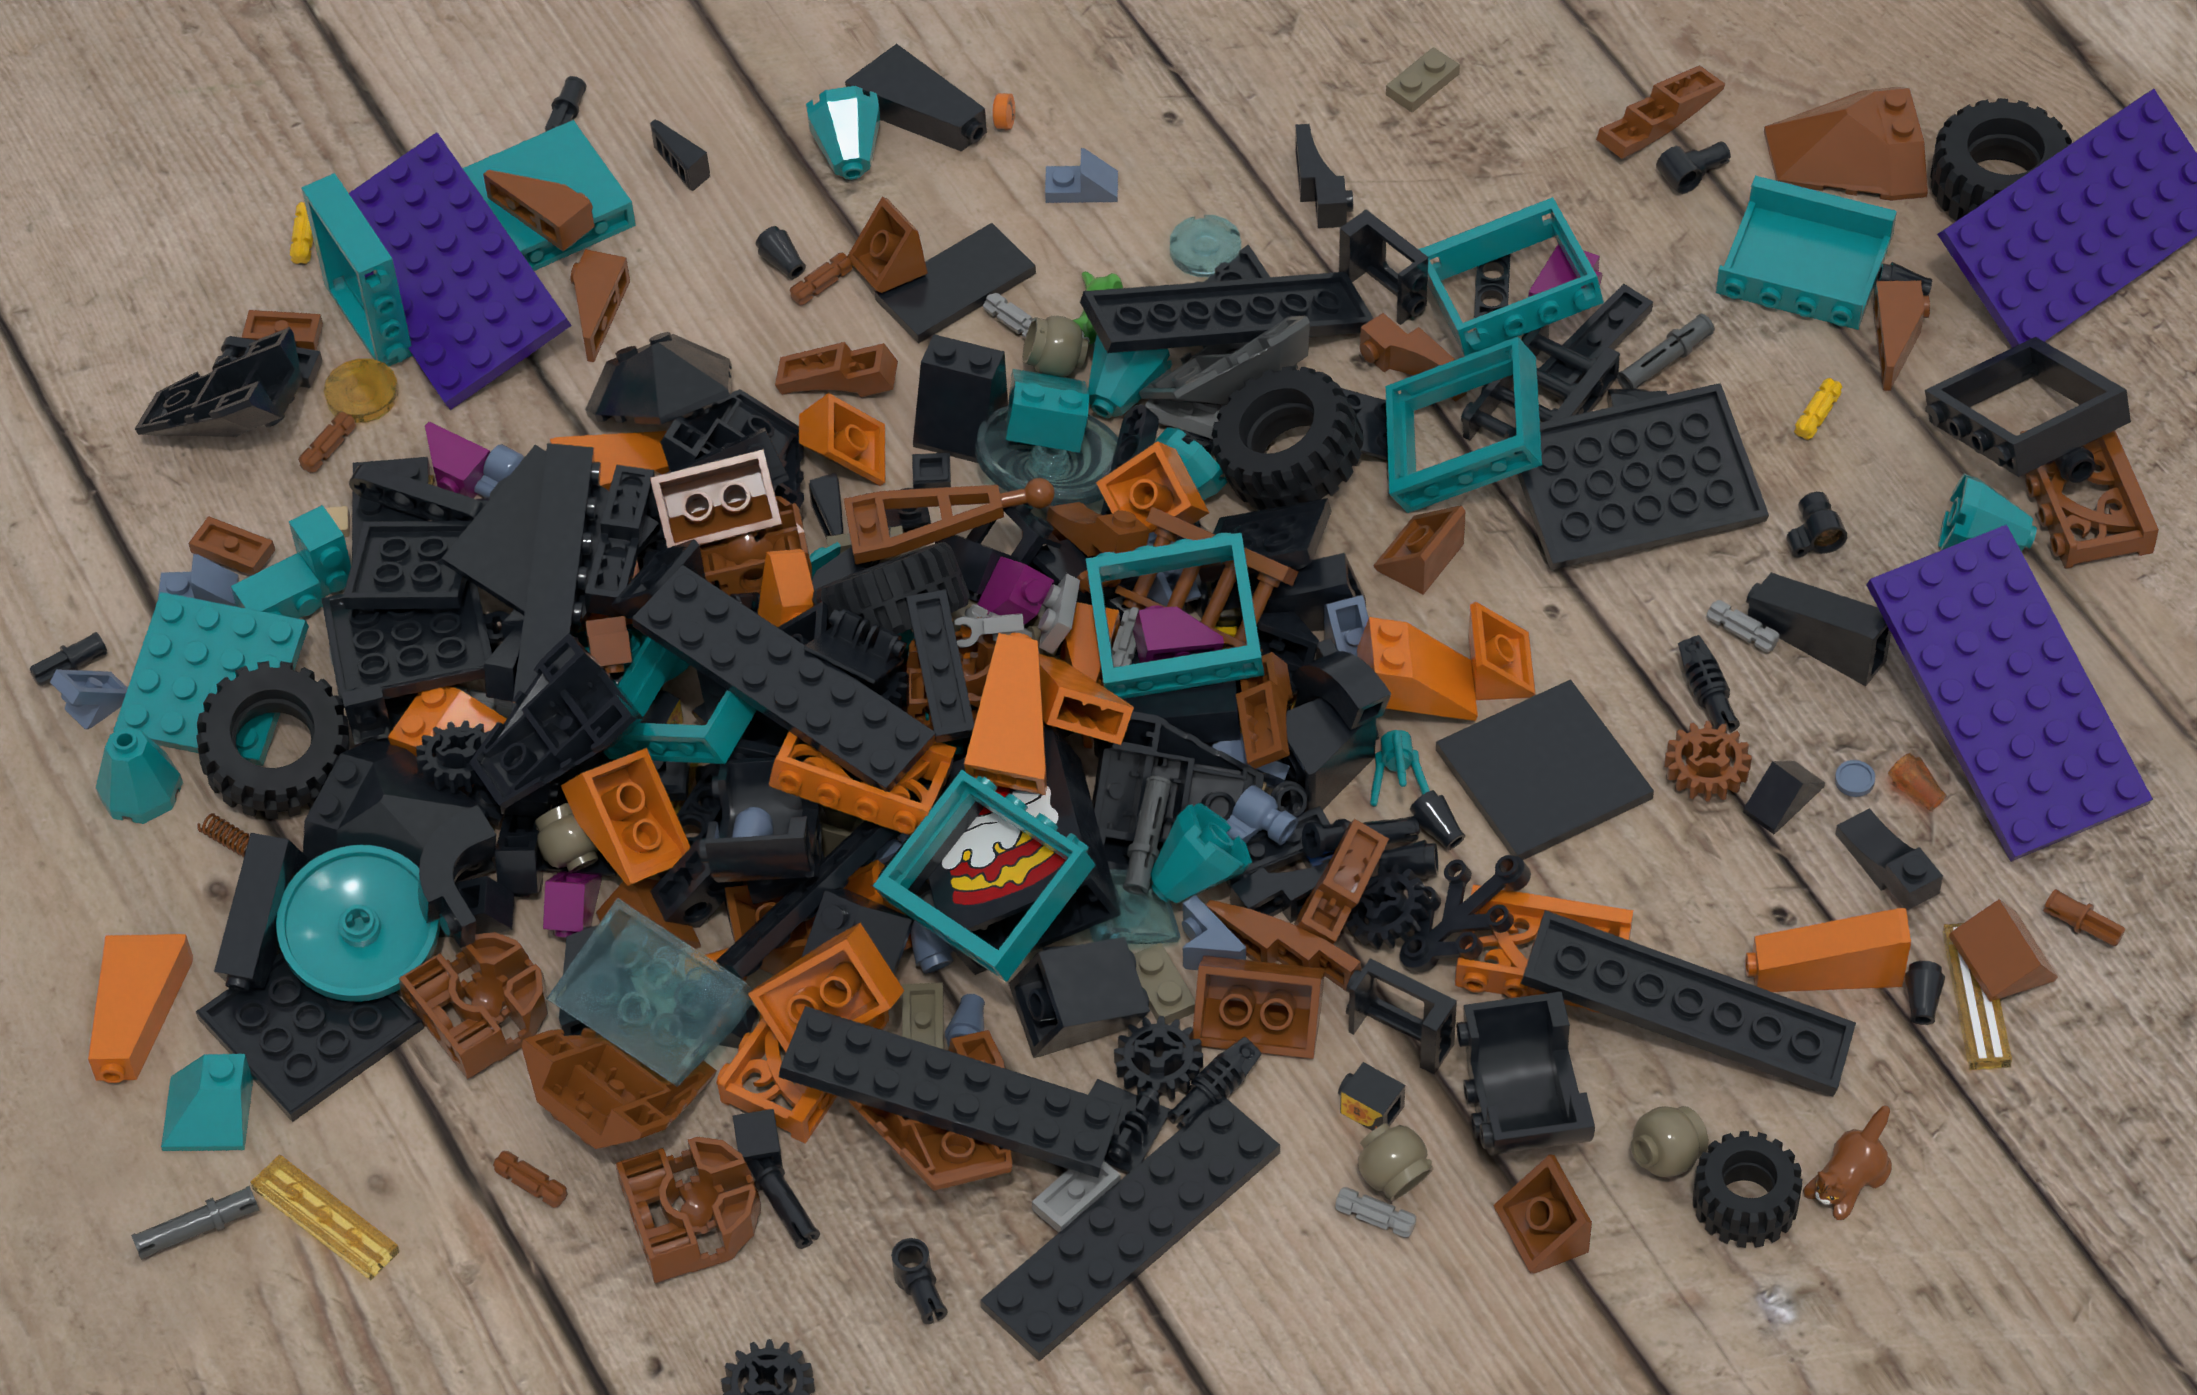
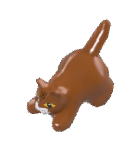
M1882 1106L1872 1116L1863 1130L1852 1129L1846 1131L1834 1144L1831 1160L1803 1189L1804 1197L1807 1199L1817 1198L1824 1205L1832 1204L1833 1217L1836 1220H1844L1851 1214L1857 1197L1866 1184L1876 1189L1886 1182L1891 1173L1892 1162L1888 1157V1152L1879 1140L1888 1122L1890 1114L1888 1106Z

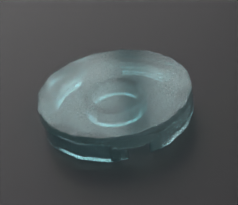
M1204 215V218L1196 220L1195 216L1187 218L1178 224L1170 235V256L1174 264L1184 273L1196 277H1211L1214 275L1217 266L1224 261L1229 264L1239 257V251L1242 246L1237 227L1227 219L1216 215Z

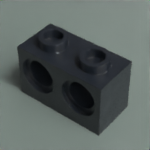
M700 839L690 847L650 891L665 922L700 928L726 900L725 888L736 887L743 882L717 883L710 875L709 863L701 862Z

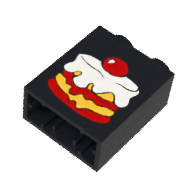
M1044 724L1047 775L1046 795L997 786L995 792L1003 797H1006L1008 793L1014 795L1028 807L1026 812L1035 818L1039 813L1045 815L1059 827L1057 832L1067 837L1069 833L1076 835L1081 842L1089 846L1087 854L1096 865L1030 952L1121 915L1081 759L1056 727ZM955 754L950 775L940 796L959 772L965 769V754ZM924 778L917 780V782L929 790L932 781ZM908 789L910 800L921 803L919 797ZM984 807L929 876L935 908L999 950L1066 860ZM947 943L974 975L988 970Z

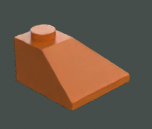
M827 393L799 414V444L879 486L885 483L884 423L830 393Z

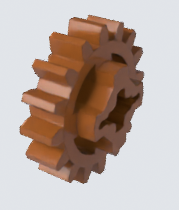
M1706 721L1704 728L1699 729L1694 722L1690 723L1689 733L1679 729L1676 731V740L1668 741L1664 767L1668 768L1667 778L1668 780L1677 779V791L1684 790L1685 788L1690 789L1689 798L1694 799L1698 793L1704 794L1705 801L1710 802L1712 794L1717 793L1724 800L1726 799L1728 789L1738 793L1741 782L1747 783L1752 761V755L1748 754L1749 744L1748 742L1739 743L1740 733L1738 731L1730 735L1727 734L1726 724H1721L1718 729H1712L1711 722ZM1683 755L1686 756V766L1682 761ZM1730 756L1734 762L1733 767L1730 766Z

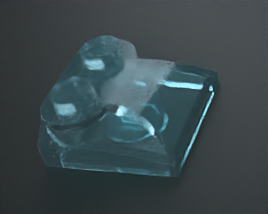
M1110 869L1121 915L1089 928L1093 941L1125 937L1127 945L1178 942L1181 937L1171 901L1165 902L1156 895L1152 889V878L1150 877L1148 893H1145V895H1134L1123 889L1127 870Z

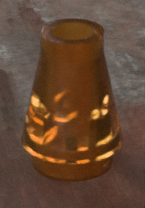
M1908 753L1900 758L1888 772V776L1893 780L1892 785L1925 806L1929 811L1936 809L1947 797V794L1939 787L1921 757L1915 758L1911 753Z

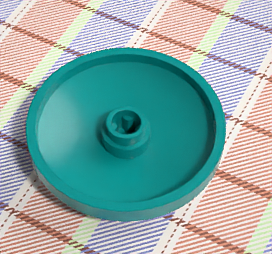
M372 845L340 847L328 851L306 864L293 877L285 889L276 920L277 937L282 954L297 978L315 992L343 1001H368L398 991L400 989L399 978L432 957L440 934L439 919L426 923L422 915L418 900L419 868L417 865L395 851Z

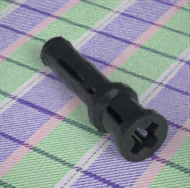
M1413 816L1363 823L1389 838L1387 844L1416 842L1419 838L1417 835H1410L1420 833L1419 823ZM1338 819L1333 824L1320 825L1317 822L1307 823L1302 831V845L1307 856L1318 858L1323 853L1335 852L1351 822L1346 819Z

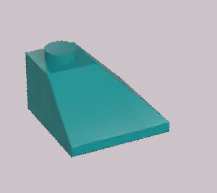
M204 1054L171 1076L161 1144L162 1151L245 1150L253 1087V1077L245 1054Z

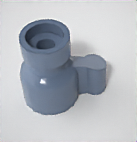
M503 444L497 445L485 461L484 475L477 482L474 489L475 493L484 498L490 497L491 491L498 482L509 476L524 459V456Z
M1251 785L1240 796L1234 806L1232 815L1227 820V823L1232 827L1227 834L1232 840L1239 835L1247 843L1256 833L1266 830L1269 838L1282 845L1295 831L1298 818L1286 810L1280 812L1275 798L1256 785Z

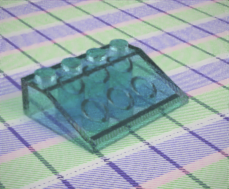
M619 898L616 899L546 998L676 1087L735 1029L753 1003L748 995L752 988L745 981Z

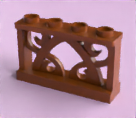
M2115 430L2083 446L2093 453L2095 465H2099L2102 471L2099 473L2093 472L2086 480L2099 485H2108L2110 489L2099 498L2096 511L2086 508L2062 494L2068 480L2061 477L2054 460L2052 464L2042 465L2025 474L2028 495L2030 498L2035 497L2038 505L2039 521L2043 527L2047 526L2051 535L2050 544L2052 552L2055 556L2060 557L2065 569L2072 568L2077 563L2137 552L2138 556L2154 552L2159 529ZM2109 503H2114L2118 507L2117 511L2109 508V514L2104 512L2105 506ZM2091 527L2098 529V536L2095 539L2084 541L2075 540L2071 531L2073 528L2081 529L2083 531L2082 538L2089 534ZM2107 531L2121 532V534L2106 536Z

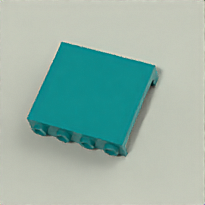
M574 120L463 168L534 271L636 226L631 199ZM487 170L565 184L575 192L583 193L588 197L593 206L592 214L595 227L565 251H562L488 199L483 173Z
M1755 175L1751 185L1750 201L1725 265H1720L1718 269L1716 293L1733 299H1740L1768 308H1775L1803 317H1810L1838 326L1859 330L1876 283L1879 268L1884 262L1894 234L1897 211Z

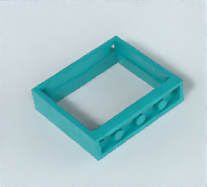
M335 173L301 187L324 285L379 369L383 370L413 356L408 349L412 345L392 257ZM372 271L374 272L373 275L365 278V274H368Z
M1553 197L1418 249L1428 256L1427 284L1464 356L1604 303L1598 277ZM1550 213L1551 218L1543 221L1542 216ZM1555 236L1577 279L1467 322H1462L1441 282L1442 280ZM1438 257L1439 262L1431 264L1430 260ZM1475 328V331H1472V332H1469V333L1467 332V331H1469V330Z
M1519 337L1503 341L1497 345L1385 386L1389 494L1407 513L1542 465L1536 356ZM1513 374L1517 435L1416 472L1414 411Z
M1219 533L1212 538L1200 540L1182 539L1170 545L1158 547L1146 545L1138 547L1134 551L1117 554L1114 552H1104L1096 557L1086 559L1103 683L1106 689L1121 699L1265 675L1242 533ZM1234 560L1247 646L1114 667L1102 582Z
M649 637L646 638L618 684L642 717H644L676 662L682 660ZM727 690L706 725L639 723L618 744L604 751L609 759H619L647 748L652 761L725 764L757 709Z
M961 770L930 810L928 816L923 819L876 880L873 887L886 902L1007 982L1096 864L1087 854L1089 846L1081 842L1076 835L1069 833L1067 837L1057 832L1059 827L1045 815L1039 813L1035 818L1026 812L1028 807L1014 795L1008 793L1006 797H1003L995 792L997 786L985 776L983 778L978 776L975 779ZM975 801L1066 860L999 950L908 890Z

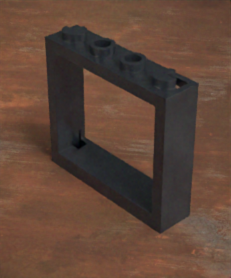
M2037 337L2027 340L1925 390L1927 402L1925 412L1928 413L1929 421L1934 426L1939 427L1956 440L1963 442L1977 453L1984 455L2017 477L2131 422L2127 390ZM2031 377L2079 404V406L2018 436L1970 408Z

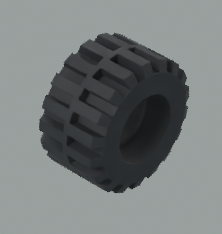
M1740 1131L1739 1137H1734L1729 1133L1722 1136V1143L1714 1140L1709 1144L1708 1152L1703 1151L1700 1156L1693 1191V1208H1697L1696 1217L1699 1222H1706L1705 1230L1710 1235L1716 1232L1720 1234L1719 1241L1726 1244L1730 1240L1737 1241V1247L1746 1248V1243L1753 1242L1756 1248L1764 1246L1765 1239H1769L1772 1243L1780 1239L1781 1231L1787 1233L1792 1227V1221L1796 1219L1803 1181L1801 1179L1802 1170L1799 1163H1794L1795 1155L1790 1149L1783 1151V1143L1775 1138L1770 1142L1766 1140L1767 1134L1758 1132L1757 1137L1749 1136V1131ZM1736 1181H1751L1761 1185L1768 1193L1758 1198H1745L1733 1193L1727 1185Z

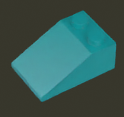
M1012 369L1005 440L1080 453L1089 409V391L1086 381Z

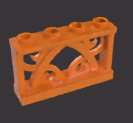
M788 732L774 760L769 785L772 788L911 836L938 801L950 775L957 748L944 743H936L935 741L890 792H885L865 782L851 779L839 764L809 744H798L800 738ZM802 755L817 756L809 757L803 762L794 759ZM924 778L932 781L929 790L917 782V780ZM905 788L913 791L919 797L921 803L910 800V794Z
M1473 884L1471 895L1481 886ZM1502 889L1475 913L1486 914L1491 907L1504 905L1514 917L1512 927L1506 932L1497 933L1491 930L1492 935L1478 937L1483 943V948L1488 946L1498 947V949L1490 950L1484 957V961L1493 959L1498 964L1458 957L1455 985L1471 992L1485 991L1503 994L1510 998L1547 994L1520 984L1528 959L1516 947V945L1525 944L1535 939L1545 910L1629 941L1634 910L1517 891L1511 892ZM1500 916L1496 922L1500 921L1503 916ZM1517 928L1527 929V931L1518 934L1519 929ZM1473 942L1468 944L1465 949L1471 947ZM1564 1000L1565 1005L1586 1008L1581 1005Z
M888 1010L863 1024L883 1030L889 1022ZM760 1015L759 1023L753 1032L746 1033L742 1038L735 1058L730 1064L726 1063L718 1074L716 1083L719 1089L720 1101L728 1106L731 1104L748 1113L774 1109L776 1126L790 1132L792 1138L806 1144L838 1096L798 1083L794 1085L792 1081L779 1078L780 1066L782 1064L780 1043L762 1015ZM766 1053V1060H763L762 1057ZM753 1072L761 1075L759 1080L753 1082L755 1087L767 1086L772 1081L775 1084L769 1090L762 1093H753L743 1087ZM781 1094L793 1109L792 1111L772 1102V1100Z

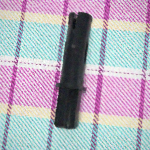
M771 1157L746 1161L751 1173L755 1177V1187L758 1190H763L793 1238L796 1247L803 1249L813 1244L809 1236L817 1240L820 1232L814 1226L785 1180V1170L783 1167L776 1165Z

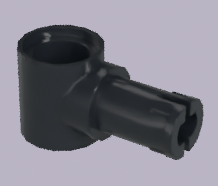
M1722 141L1700 151L1692 149L1685 152L1682 147L1674 146L1661 154L1657 160L1656 168L1679 194H1685L1699 185L1707 170L1728 164L1730 161L1728 158H1731V154L1726 143Z
M915 1238L899 1241L894 1246L891 1254L895 1283L906 1294L912 1296L924 1324L934 1323L933 1312L937 1321L942 1320L946 1317L948 1310L935 1287L937 1279L931 1268L928 1247L924 1242ZM911 1262L919 1264L916 1267L912 1268L904 1266L907 1263Z

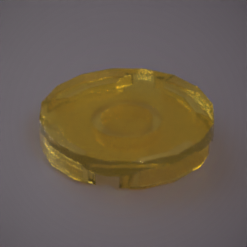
M358 358L344 362L332 370L325 380L323 392L329 411L335 416L339 412H345L355 419V423H366L379 419L391 411L395 405L394 400L398 396L399 387L394 371L385 363L375 359Z

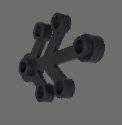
M1505 855L1501 857L1495 865V875L1464 902L1466 884L1472 876L1471 870L1462 860L1456 859L1449 862L1444 869V876L1449 881L1442 921L1432 929L1434 913L1441 905V897L1432 887L1426 886L1428 890L1425 893L1428 897H1431V903L1424 906L1429 916L1425 919H1418L1417 923L1421 930L1419 932L1415 931L1414 935L1409 938V941L1407 943L1404 942L1402 945L1400 960L1404 966L1412 971L1426 972L1432 969L1438 960L1442 958L1463 957L1468 960L1477 958L1482 953L1483 943L1473 931L1494 930L1497 933L1506 932L1512 927L1514 917L1504 905H1495L1486 914L1475 913L1503 888L1507 891L1515 892L1528 884L1531 878V871L1525 862L1518 856ZM1462 870L1459 875L1454 877L1458 871ZM1500 916H1503L1500 921L1496 922ZM1464 932L1456 941L1443 942L1452 933ZM1473 942L1471 947L1465 949L1468 944Z

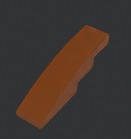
M1700 65L1661 81L1653 86L1650 97L1627 106L1622 119L1601 127L1596 140L1623 159L1647 147L1697 113L1724 90L1725 83Z
M1209 900L1205 904L1246 947V956L1252 961L1269 963L1279 961L1286 965L1325 969L1324 976L1345 991L1352 974L1356 970L1361 971V961L1329 941L1294 924L1252 909Z

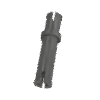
M1699 314L1681 329L1670 331L1667 334L1666 340L1618 373L1617 379L1623 389H1636L1677 358L1688 356L1692 352V347L1714 333L1715 328L1712 321L1705 314Z
M1150 776L1146 779L1145 793L1139 813L1133 843L1128 846L1127 856L1130 860L1123 889L1134 895H1145V893H1148L1153 864L1160 854L1157 846L1168 795L1172 786L1170 780L1161 776Z
M250 1185L216 1201L212 1197L205 1200L206 1205L137 1234H132V1239L141 1260L214 1228L217 1231L225 1229L224 1224L252 1212L260 1211Z

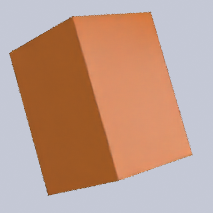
M1478 602L1471 604L1468 640L1476 700L1516 699L1534 696L1536 693L1529 632Z

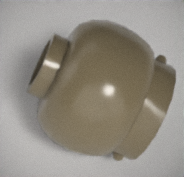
M1049 316L1046 319L1034 317L1026 334L1022 360L1024 364L1034 366V369L1041 374L1065 378L1073 372L1075 367L1081 368L1083 366L1088 350V340L1082 338V329L1069 318L1063 316Z
M569 803L558 806L535 820L537 830L539 831L537 835L540 854L549 865L556 868L567 867L569 873H573L592 865L598 860L596 854L599 851L598 848L579 826Z
M1662 1106L1652 1109L1639 1118L1633 1130L1631 1151L1634 1159L1641 1167L1656 1176L1671 1178L1679 1176L1695 1165L1703 1151L1707 1152L1709 1139L1702 1119L1694 1110L1686 1106L1678 1108Z
M1387 1123L1382 1124L1360 1142L1364 1149L1358 1157L1359 1172L1372 1188L1380 1192L1384 1191L1385 1198L1391 1201L1396 1200L1413 1189L1434 1169L1431 1165L1432 1161L1426 1159L1428 1151L1425 1143L1414 1130L1407 1126L1398 1125L1390 1128Z

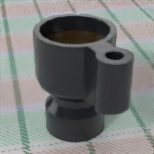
M1818 491L1805 495L1798 504L1805 523L1789 531L1786 536L1794 557H1803L1810 551L1827 554L1841 548L1847 540V532L1840 516L1832 510L1827 495Z

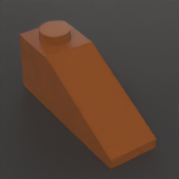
M487 170L483 173L488 199L562 251H565L595 227L592 214L593 206L588 197L583 193L575 192L565 184Z
M585 249L580 262L574 263L570 280L575 285L587 361L595 362L629 286L630 276L627 257Z
M1921 280L1876 281L1873 311L1883 391H1891L1921 333L1923 318H1929L1930 299L1928 295L1923 296Z

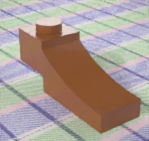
M1384 313L1361 327L1360 352L1367 362L1374 363L1384 373L1391 369L1414 376L1455 360L1420 327L1407 334ZM1467 392L1450 398L1456 402L1467 395Z
M845 342L780 357L775 386L782 395L809 390H838L855 392L860 397L893 390L898 361L884 343L851 351Z
M1081 502L1050 506L1046 518L1052 526L1088 557L1104 552H1114L1117 554L1134 551L1138 547L1147 545L1150 529L1129 511L1120 510L1113 514L1101 515L1089 509Z
M625 616L585 621L586 639L590 654L608 673L624 672V664L632 663Z
M1273 652L1262 656L1265 675L1240 679L1242 692L1236 694L1247 764L1254 769L1290 755L1287 739L1286 710L1287 702L1293 698L1287 663Z
M1354 819L1348 825L1331 860L1310 896L1306 899L1294 925L1334 944L1352 908L1358 904L1389 838Z

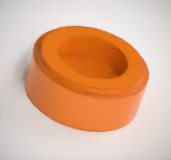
M998 93L993 103L994 125L997 129H1012L1015 119L1013 94Z

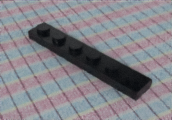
M867 820L863 821L820 862L819 872L816 877L803 878L716 960L718 965L725 973L741 979L755 973L762 966L763 959L773 949H777L789 941L792 936L791 932L799 924L810 920L817 914L825 890L844 889L849 883V877L856 870L870 864L877 857V851L888 840H893L902 833Z

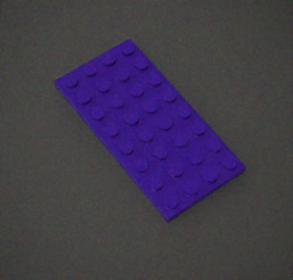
M2153 88L1937 235L2012 348L2034 337L2045 342L2197 236V153Z
M438 132L349 193L393 259L412 345L408 349L450 410L572 326ZM372 271L368 274H365V278L373 275L374 272Z
M2007 524L1871 578L1866 584L2010 862L2146 806L2153 800Z

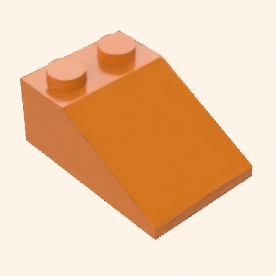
M1076 602L1072 629L1064 638L1060 660L1067 662L1104 687L1093 606ZM1106 608L1111 648H1113L1120 626L1119 610ZM1081 734L1084 747L1092 749L1094 738Z
M1369 617L1357 648V657L1374 670L1391 692L1386 709L1476 721L1478 712L1472 664L1469 658L1407 622Z
M446 686L419 692L388 735V739L391 745L405 748L417 757L416 747L422 745L421 737L423 735L433 737L434 727L445 730L447 729V723L451 721L455 727H461L465 720L469 722L470 728H474L480 723L484 724V732L491 731L497 722L504 724L507 718L464 691Z
M647 748L583 772L561 785L579 826L627 886L672 868L691 847Z
M860 922L826 941L752 989L748 995L785 1052H787L805 1006L863 1024L891 1009L903 994L904 989Z

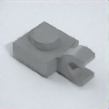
M1022 613L982 618L962 616L955 619V625L966 624L972 630V634L968 639L957 640V645L960 647L973 645L982 634H992L993 641H996L998 633L1009 635L1016 633V631L1024 630Z

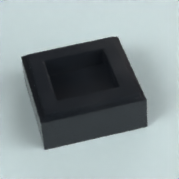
M950 452L912 454L913 489L951 487Z

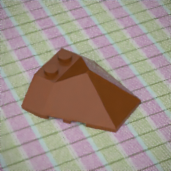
M1890 87L1862 90L1764 127V135L1776 181L1823 191L1824 186L1846 189L1845 194L1857 196L1858 191L1880 194V199L1890 201L1927 197L1925 144L1910 88Z
M659 1025L616 1027L613 1034H596L597 1030L595 1028H583L581 1035L564 1036L562 1029H555L525 1038L521 1044L537 1103L549 1111L554 1119L564 1123L579 1135L584 1143L595 1149L639 1140L666 1130L708 1085L717 1072L716 1069Z
M989 1030L950 1039L948 1051L1005 1068L1004 1060ZM848 1099L849 1103L933 1191L1012 1171L1011 1150Z

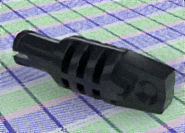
M1700 635L1679 642L1678 646L1684 667L1683 672L1698 705L1707 709L1715 729H1718L1721 724L1726 722L1730 732L1735 731L1740 726V722L1729 703L1730 688L1716 658Z
M1243 1037L1224 1052L1218 1054L1191 1081L1190 1092L1173 1109L1168 1111L1167 1115L1170 1121L1174 1123L1181 1115H1184V1118L1176 1127L1178 1129L1182 1127L1188 1129L1211 1104L1215 1106L1222 1102L1221 1094L1228 1098L1245 1080L1247 1074L1261 1056L1260 1050L1249 1039Z

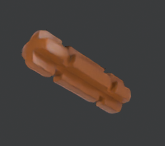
M843 252L836 254L830 259V264L825 262L804 278L805 282L800 280L790 288L792 300L800 306L806 304L813 299L812 294L817 296L839 280L838 275L843 277L853 268L851 259Z
M339 412L331 421L333 425L328 424L309 445L312 449L307 448L300 455L298 460L303 470L315 473L323 464L321 460H327L345 440L342 436L347 437L354 430L356 424L351 415Z
M502 1151L493 1163L497 1174L506 1179L512 1178V1183L537 1198L543 1196L542 1201L551 1207H559L566 1199L568 1193L565 1185L555 1179L549 1181V1175L524 1160L518 1162L519 1157L509 1151Z

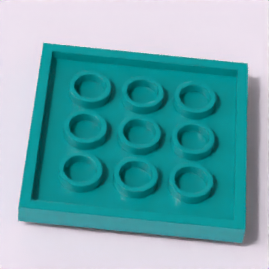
M160 592L113 732L124 727L138 729L159 746L199 753L196 737L198 735L199 713L204 712L203 702L208 694H217L216 684L224 677H228L230 681L236 678L235 670L247 666L249 671L258 669L257 662L269 661L270 667L280 668L281 661L293 663V670L295 671L309 625L303 619ZM280 713L259 715L248 721L240 729L236 736V747L244 759L255 765H264Z

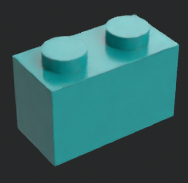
M321 505L289 521L296 553H300L319 580L323 597H326L346 587L351 562L344 534L325 507Z
M299 552L231 586L236 607L298 619L303 616H309L317 609L323 607L321 598L324 597L320 582Z

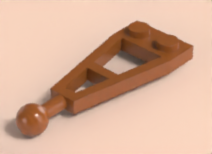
M1034 478L1023 489L1003 493L999 492L998 485L878 491L844 498L855 564L894 557L1005 517L1003 508L1027 503L1033 508H1045L1054 499V487L1044 478ZM985 504L954 516L951 508L954 505ZM939 506L942 520L890 538L886 509Z

